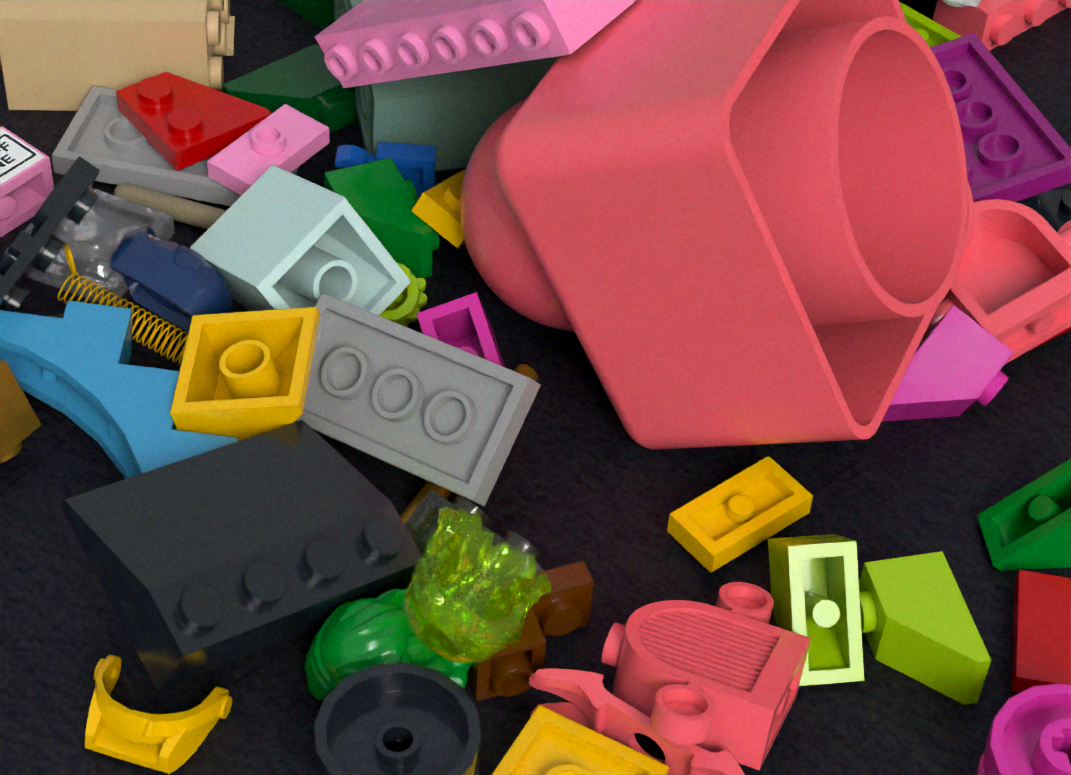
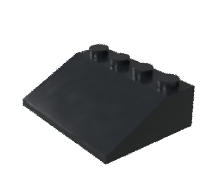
M303 420L64 499L61 505L158 692L318 628L325 623L338 606L346 602L364 597L366 599L376 598L386 591L396 588L401 589L425 562L392 502Z

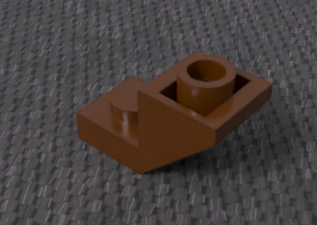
M584 561L517 578L473 647L471 691L475 701L496 696L510 697L525 692L532 687L529 685V677L538 669H544L546 639L544 636H561L572 632L576 628L589 625L594 581Z

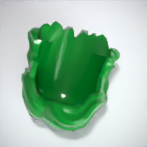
M434 585L420 588V586L396 588L386 591L376 598L366 599L364 597L346 602L338 606L315 634L310 649L306 654L304 669L306 671L308 691L314 698L323 701L344 678L374 665L410 663L437 670L464 689L468 681L467 671L473 664V640L471 636L464 633L469 621L462 616L453 615L458 610L457 606L452 600L447 599L445 592Z

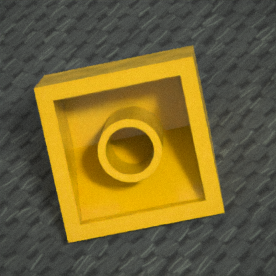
M318 307L193 315L170 410V415L177 430L236 437L238 441L294 423L303 414L321 316Z

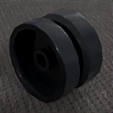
M410 663L371 666L344 678L324 698L314 722L316 775H479L478 765L481 757L482 736L478 710L462 686L437 670Z

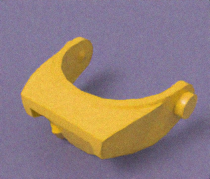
M109 654L106 659L101 658L98 661L94 671L95 689L87 718L85 748L170 774L185 764L197 751L220 718H227L232 706V697L229 696L227 689L216 686L201 704L188 711L170 714H149L128 709L110 696L120 675L121 658Z

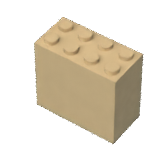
M0 0V58L8 109L78 111L93 85L120 90L141 82L145 78L154 77L164 72H169L215 90H222V84H224L223 57L218 56H226L227 54L226 23L230 21V0Z

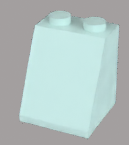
M271 165L190 247L202 255L206 262H209L220 272L226 280L225 283L229 285L232 298L249 311L315 307L322 292L379 316L411 283L407 275L344 196L274 165Z

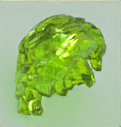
M445 507L439 509L438 528L428 539L426 553L416 560V571L412 574V581L409 584L407 593H405L404 608L407 622L417 639L437 655L445 657L451 662H483L494 654L503 651L507 645H512L520 640V631L523 628L524 618L533 604L539 602L541 595L551 591V583L545 573L535 578L536 561L534 554H523L522 548L511 550L510 546L504 541L492 546L494 532L486 529L482 530V519L477 512L467 514L462 509L453 510Z

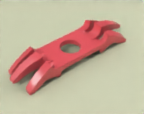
M547 668L538 669L529 677L530 686L570 701L538 704L531 712V716L539 705L548 708L669 766L668 775H745L727 748L720 752H710L695 744L682 748L670 746L665 739L653 731L649 716L615 697L604 688L602 683L604 676L602 674L573 669ZM634 733L644 734L654 740L662 749L665 760L654 758L646 753L636 741Z

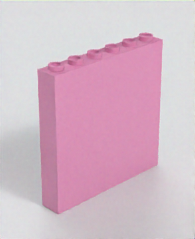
M363 0L316 35L315 39L324 53V60L329 71L340 81L343 88L570 55L637 0Z

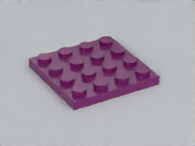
M975 33L930 47L943 70L954 99L963 137L967 179L971 188L973 203L992 199L1017 202L1071 183V148Z

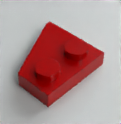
M169 72L145 78L141 82L116 91L118 110L176 171L218 154L272 114L267 108Z

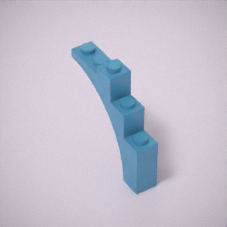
M68 300L63 318L0 310V360H6L22 391L27 392L69 417L99 443L125 479L238 442L236 437L177 430L170 415V410L180 371L129 365L132 354V309Z

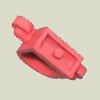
M982 200L973 203L974 226L971 239L960 260L954 281L945 298L938 305L920 344L940 319L955 305L1014 352L1005 363L1007 364L1071 326V221L1065 223L1057 233L1039 213L1028 206L1009 200Z
M731 582L720 588L716 606L687 600L658 601L642 606L634 611L628 618L626 625L615 622L606 638L601 661L604 664L617 668L613 683V695L649 716L653 731L665 739L670 746L682 748L695 744L710 752H720L727 748L739 764L760 770L797 696L811 638L769 624L774 605L773 597L769 592L754 584Z

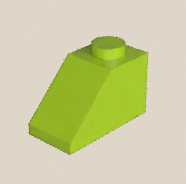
M836 534L768 539L771 596L774 600L773 613L777 627L811 638L799 686L864 681L856 541Z
M943 551L864 562L859 582L861 630L867 637L875 659L964 705L978 703L991 658Z

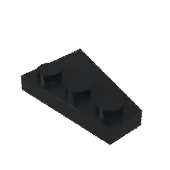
M79 156L43 202L31 221L33 226L29 232L21 231L0 263V310L19 311L31 292L22 286L34 268L43 273L49 269L65 245V242L57 237L68 220L79 226L99 198V195L92 191L91 188L100 170Z

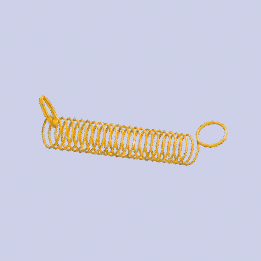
M64 245L66 259L72 275L62 285L58 293V300H63L67 304L65 300L68 292L78 280L76 290L69 301L73 300L77 290L84 284L82 293L76 302L80 301L86 289L90 287L84 303L88 301L91 294L96 290L92 304H94L101 293L99 305L102 304L106 297H108L107 306L113 300V306L115 307L119 303V307H121L122 301L126 302L122 308L125 306L128 308V304H131L132 319L138 313L136 321L132 326V334L138 322L144 316L139 330L132 339L136 337V342L142 341L143 346L148 344L149 349L155 346V352L161 349V356L167 353V359L173 356V362L179 359L178 363L181 365L180 362L184 355L188 338L187 331L182 332L181 328L176 329L175 325H170L167 321L164 322L162 318L158 319L157 315H152L151 312H146L143 308L140 309L138 305L134 306L133 302H128L127 299H122L121 296H116L113 292L110 293L103 286H98L97 283H92L91 280H86L84 276H80L76 272L69 245ZM72 277L69 289L67 290L65 295L60 299L59 297L63 287L65 286L67 281ZM104 291H107L108 294L105 297H103ZM113 294L114 297L109 301L110 295ZM119 297L120 301L115 304L116 298ZM137 307L138 310L133 314L134 308ZM143 310L144 314L139 317L140 311ZM146 314H150V317L145 321ZM155 317L156 320L151 324L152 318ZM161 320L162 324L157 328L158 321ZM147 321H149V325H148V327H147L145 333L143 334V336L141 337V339L138 341V337H139V335H140V333H141L143 327L145 326V324L147 323ZM167 323L168 327L163 331L164 324ZM155 324V328H154V330H153V333L151 334V336H150V338L148 339V341L144 344V341H145V338H146L148 332L150 331V329L152 328V326ZM161 327V331L158 338L150 347L152 339L154 338L158 329ZM170 327H174V330L169 334ZM180 330V334L175 338L176 331ZM165 331H167L164 341L162 342L159 349L156 350L161 337L163 336ZM186 333V337L181 341L182 334ZM173 334V338L169 346L162 354L165 344L167 343L170 336ZM179 337V341H178V343H177V346L175 347V349H174V351L172 352V354L168 357L169 352H170V350H171L173 344L175 343V341H176L177 338ZM185 341L182 351L180 352L179 356L174 360L177 351L179 350L182 343Z

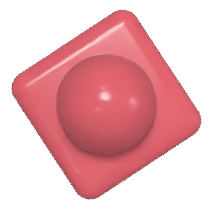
M637 0L570 55L559 56L532 93L507 109L486 130L472 152L465 171L461 189L460 216L461 228L468 253L476 270L487 286L506 305L522 316L551 328L575 332L627 434L642 447L662 450L866 440L871 438L878 430L938 305L945 298L954 281L960 260L972 236L974 204L967 179L966 157L960 122L948 82L939 62L926 41L912 26L907 24L899 0Z

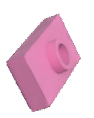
M284 104L207 161L208 177L242 196L271 165L291 173L330 143L329 127Z

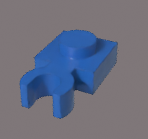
M378 142L377 153L368 154L358 146L342 145L338 146L335 167L347 168L392 158L403 179L409 178L413 182L419 200L423 192L436 186L437 146Z

